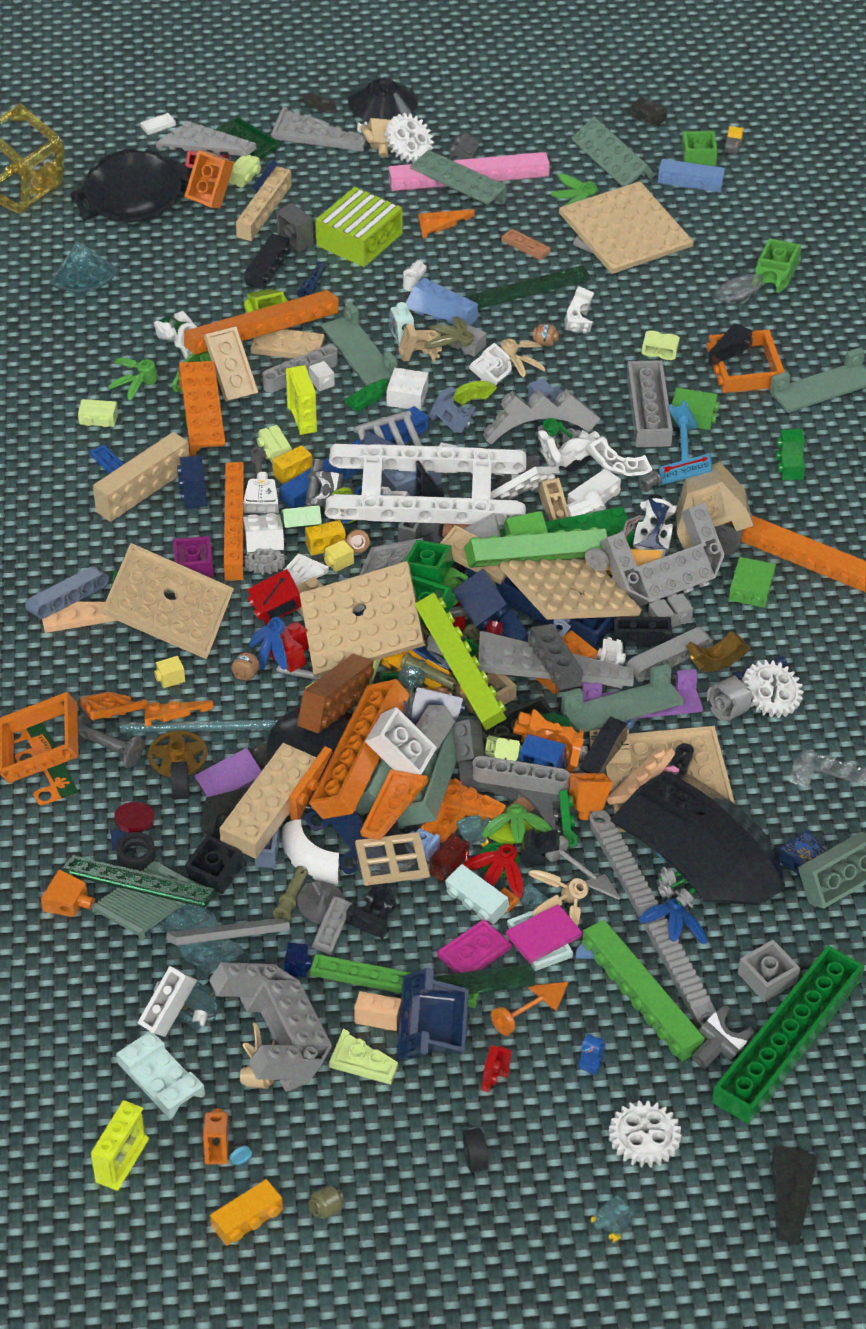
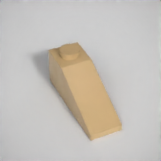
M559 478L542 481L538 487V492L549 520L570 517Z

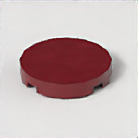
M129 802L116 809L114 823L119 826L121 831L142 833V830H149L153 826L155 813L147 804Z

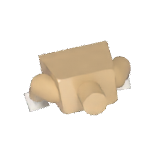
M371 118L368 126L367 122H364V124L358 122L357 131L363 133L371 148L379 149L380 157H387L388 150H392V147H387L390 143L385 141L387 136L384 134L390 120Z

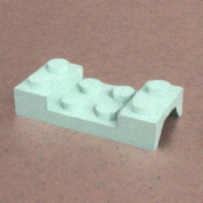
M151 1031L116 1053L117 1062L169 1119L173 1118L179 1106L191 1097L197 1096L202 1098L205 1096L204 1085L192 1072L188 1073L165 1049L164 1043Z

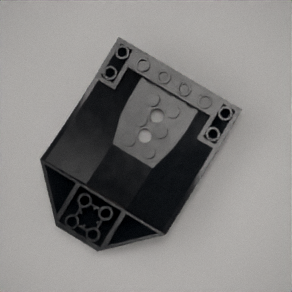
M664 771L641 785L611 817L610 822L641 840L670 863L703 898L702 902L762 905L785 889L777 849L765 832L733 802L686 772ZM703 812L704 815H698L695 813Z

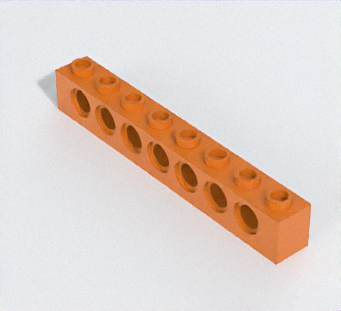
M228 462L225 464V580H244V462Z

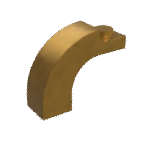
M732 631L712 647L702 648L691 641L685 646L690 652L688 655L699 670L704 672H715L729 667L751 649L741 636Z

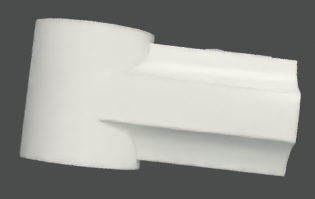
M417 260L409 269L403 272V289L406 291H412L413 286L420 281L426 272L427 267L422 261Z
M592 491L585 495L583 499L567 505L570 517L606 509L598 491Z

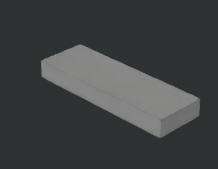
M333 895L312 948L329 955L332 954L346 921V910L353 903Z

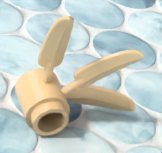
M513 339L502 341L500 348L511 358L510 362L514 363L523 378L526 372L522 361L545 372V368L536 360L525 355L522 357L516 355L517 349L521 347L542 348L537 342L521 341L518 345Z
M540 870L529 871V875L539 881L556 888L559 886L563 887L561 897L558 895L551 897L539 905L532 915L536 916L557 904L561 906L562 900L568 903H573V906H570L569 917L578 927L581 908L577 907V902L588 893L586 882L576 878L564 884L560 882V877Z
M253 1023L255 1048L249 1043L242 1044L250 1059H252L260 1045H262L260 1030L256 1023ZM275 1040L272 1041V1045H276ZM250 1065L243 1067L240 1073V1082L246 1087L268 1089L274 1082V1080H257Z

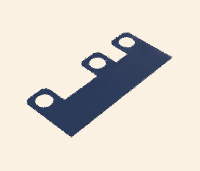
M315 810L306 814L304 819L313 831H319L332 824L351 849L339 857V866L343 872L349 875L360 869L355 841L370 838L362 837L360 831L364 823L354 811L350 815L323 819V823L320 826H315L310 821L312 815L318 814ZM380 846L365 848L367 859L378 858L384 854ZM351 857L355 860L356 865L352 869H347L343 866V860Z

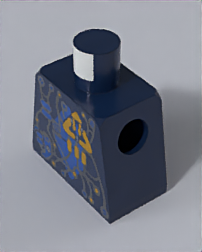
M806 830L780 847L778 857L781 864L800 876L798 867L826 852V850L813 834Z

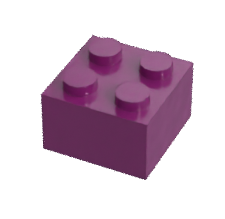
M210 536L173 539L175 563L213 578Z

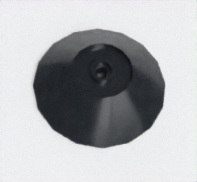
M376 79L355 88L348 97L349 109L354 115L365 121H370L371 118L391 120L394 116L396 117L398 114L402 116L404 113L408 116L413 114L418 106V97L411 88L390 79Z

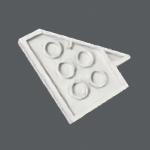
M533 467L491 491L490 500H505L507 498L510 500L517 497L520 493L528 490L534 491L538 489L542 481L555 479V475L560 472L557 467Z

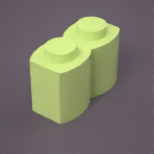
M646 331L642 354L648 357L659 356L665 360H674L680 337L674 334Z

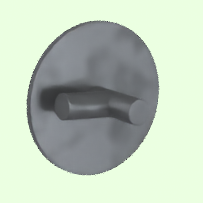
M314 881L305 885L300 890L297 897V905L299 911L306 919L313 923L321 924L333 895L344 900L346 899L340 889L333 884Z

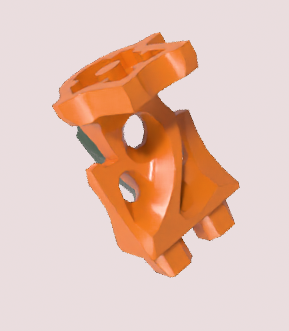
M534 709L531 714L520 712L518 720L514 723L513 733L522 735L521 742H524L527 734L565 744V770L569 774L573 773L578 765L580 750L584 741V731L572 726L568 717L559 714H540Z

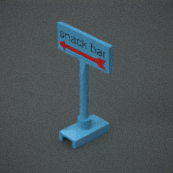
M686 400L682 401L681 406L674 407L670 404L669 411L680 429L682 460L659 467L662 480L661 485L712 472L710 453L689 459L687 430L698 428V424Z

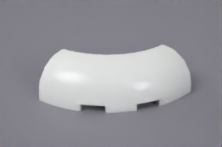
M603 437L585 446L597 463L614 474L630 477L641 476L653 470L645 455L637 458L620 457L617 455V452L610 448Z
M301 819L287 822L282 828V846L285 854L290 858L291 864L295 868L303 866L302 872L306 868L308 874L313 876L315 880L338 884L339 853L323 850L311 843L302 830Z

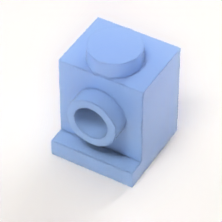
M419 828L416 832L420 833L425 858L429 862L440 849V835H433ZM408 842V851L411 853H415L413 842Z

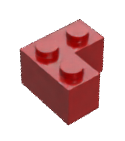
M297 621L285 627L280 635L287 658L286 669L290 673L306 665L304 651L309 649L306 633L308 630ZM271 646L269 657L276 661Z

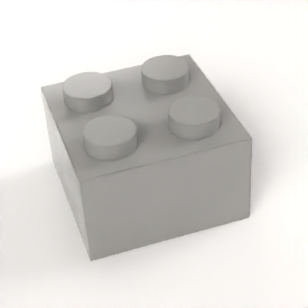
M771 940L740 958L738 975L766 1002L798 983L800 967L774 940Z

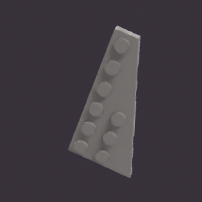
M284 106L271 133L272 138L280 141L284 140L354 151H364L367 143L363 135L352 131H342V128L338 126L335 128L331 127L329 123L311 116H301L300 112L294 111L293 113Z
M190 121L184 122L183 125L156 142V147L159 149L167 146L171 150L176 148H183L184 151L213 150L214 153L228 152L229 155L247 156L257 149L254 142Z
M423 538L371 547L359 575L382 569L384 566L389 567L404 562L415 541H423ZM363 604L357 605L353 612H361L366 609V606Z

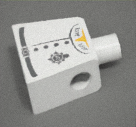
M259 472L257 479H250L248 481L243 501L244 513H279L275 480L268 479L266 472Z

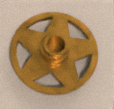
M171 731L160 735L151 743L148 750V760L151 767L157 773L166 777H171V762L187 761L189 776L199 771L205 764L208 754L205 742L194 733ZM182 736L192 738L196 742L185 743ZM170 738L168 745H158L161 741ZM203 751V756L200 762L197 763L193 756ZM152 756L163 759L160 767L154 762Z

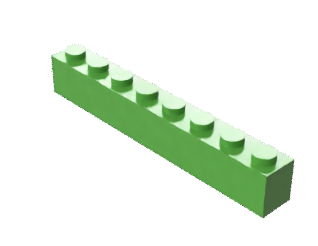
M593 527L588 530L574 529L569 532L558 530L554 533L543 531L533 535L531 533H524L521 536L509 534L504 537L494 535L485 539L474 537L464 546L469 568L500 565L502 561L510 562V560L541 561L546 559L553 561L556 559L585 558V553L590 548L595 547L602 550L600 541L607 538V533L605 529Z
M602 920L583 930L582 945L585 950H591L594 953L596 963L606 970L610 980L616 982L621 993L626 995L631 1000L633 1007L644 1016L646 1023L652 1025L658 1037L667 1043L671 1053L674 1056L677 1055L681 1061L691 1057L704 1043L703 1035L608 923Z

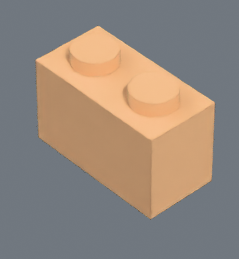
M359 991L354 1008L355 1023L397 1031L400 1021L401 999Z

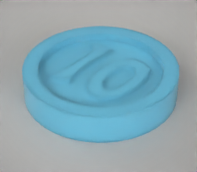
M247 1146L236 1149L230 1155L232 1164L239 1165L246 1162L251 1157L252 1151Z

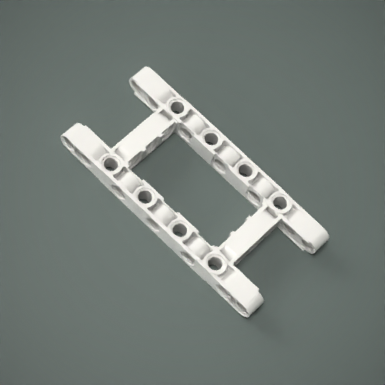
M334 444L330 448L329 462L331 465L337 468L363 469L362 495L334 494V496H329L326 499L325 515L330 519L474 524L495 513L498 525H503L506 518L526 514V506L516 500H490L491 473L518 474L526 470V453L524 451L376 444ZM419 460L427 471L445 473L471 472L473 473L472 498L381 495L382 470L416 471V461Z

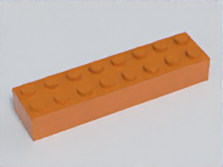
M397 679L367 685L309 802L322 819L350 815L356 810V806L380 758L365 740L381 713L395 707L402 712L404 704L406 706L410 696Z

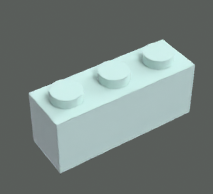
M463 864L445 880L447 893L452 898H458L468 910H474L482 920L489 921L493 925L509 908L508 897Z

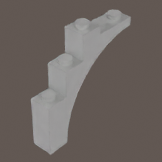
M567 389L557 396L555 402L539 390L530 397L528 403L511 391L510 394L505 395L502 399L501 406L504 411H501L496 416V420L492 425L486 427L483 436L492 445L502 434L515 426L532 420L548 418L568 421L590 432L599 422L600 418L597 413Z

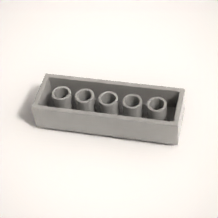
M662 360L628 361L627 384L636 447H670L673 430Z

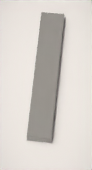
M281 918L168 932L167 940L175 945H184L288 931L290 922Z

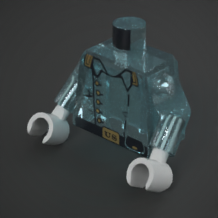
M161 981L156 983V986L153 990L154 992L156 991ZM198 981L196 982L177 1015L178 1018L196 1031L200 1030L205 1023L213 1022L216 1018L218 1006L215 991L210 981L204 986Z

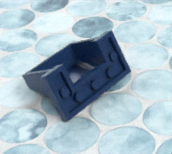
M424 968L403 976L397 1060L404 1062L426 1055L428 1051L451 1054L465 1052L469 989L433 980L434 969Z

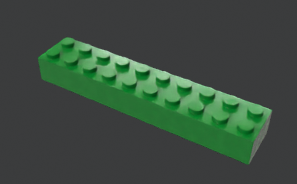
M827 945L716 1084L713 1090L712 1103L749 1125L861 982L865 965Z

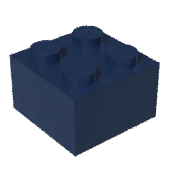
M202 456L180 457V465H177L178 476H181L178 478L179 489H183L180 491L181 501L185 502V508L207 506Z

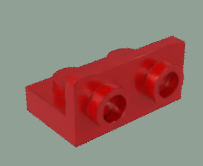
M491 1045L484 1066L482 1091L490 1093L492 1084H497L499 1076L508 1078L512 1056L511 1050L502 1046Z

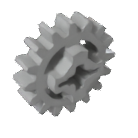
M258 548L255 552H247L246 556H244L245 568H248V571L254 570V573L271 574L278 572V569H283V566H285L284 554L271 548Z

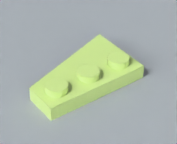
M343 1028L330 1059L329 1068L392 1084L398 1069V1062L378 1049L370 1048L366 1045L365 1041L360 1038H354L350 1035L349 1031Z

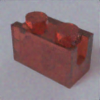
M452 833L429 859V875L446 883L445 880L469 858V841L464 840L462 842L456 834Z

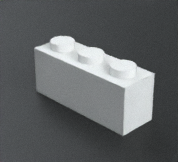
M604 469L570 492L567 498V505L583 499L585 495L592 491H598L605 504L609 499L619 494L621 479L607 469Z
M169 966L140 1017L138 1024L155 1034L165 1037L197 980L182 970Z

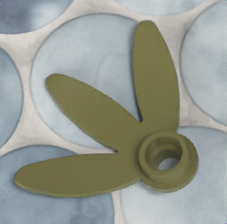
M453 316L452 321L455 328L443 324L429 326L430 330L447 335L434 338L426 343L424 347L432 349L457 341L461 346H469L474 340V335L467 331L464 319Z

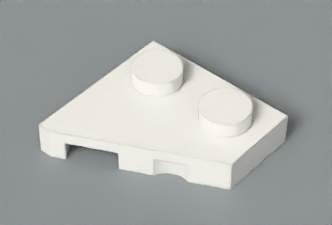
M299 553L284 569H288L296 586L312 577L318 578L329 572L328 566Z

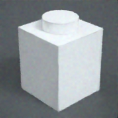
M325 361L309 366L311 382L319 392L335 386L334 372Z

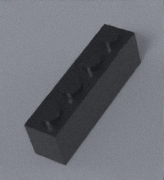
M271 233L245 271L246 286L264 290L267 284H270L273 275L277 274L278 268L284 263L286 256L291 253L290 238Z

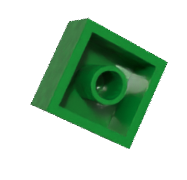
M416 540L404 562L407 561L409 563L411 575L442 585L454 563L452 545Z

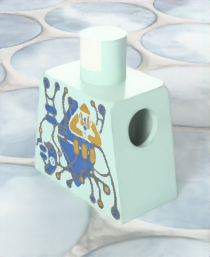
M400 302L396 307L390 308L389 327L398 346L400 345L406 324H413L414 326L413 317L407 304L404 302Z

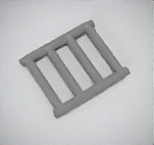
M404 411L353 427L354 432L358 433L362 442L365 431L372 428L376 436L385 439L380 426L388 424L397 445H405L395 423L403 419L414 446H422L410 418V411Z

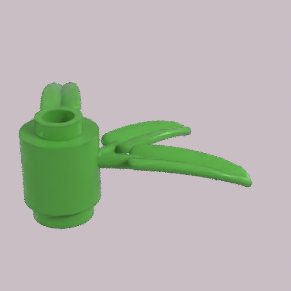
M115 359L114 363L129 368H137L139 374L135 376L133 374L125 375L109 385V389L132 381L127 395L128 400H132L142 382L146 385H152L157 381L158 374L154 362L150 359H144L136 365L137 362L132 359Z

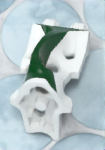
M184 311L153 322L158 338L162 340H175V346L181 349L186 360L192 352L184 347V331L197 327Z

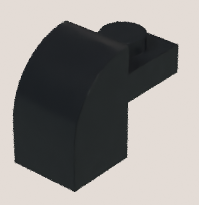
M532 829L524 834L523 841L521 842V859L526 868L546 864L545 854L559 850L560 834L557 829L538 834L535 829Z

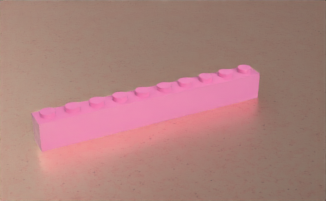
M546 152L454 160V162L496 181L549 176V161ZM410 165L389 166L391 191L446 186L410 169Z

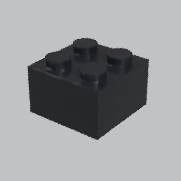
M207 834L185 864V869L189 879L223 895L244 866L245 861L241 850Z

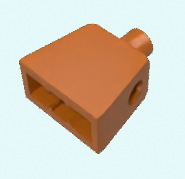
M605 773L570 774L569 795H572L573 807L578 811L577 817L579 819L589 820L591 811L603 810L613 785V781Z
M58 870L41 897L44 912L71 917L76 916L81 907L91 910V905L95 901L93 897L88 896L85 882L62 870Z
M214 1109L212 1112L205 1114L203 1131L205 1164H228V1113L222 1109ZM214 1138H220L219 1146L213 1145Z

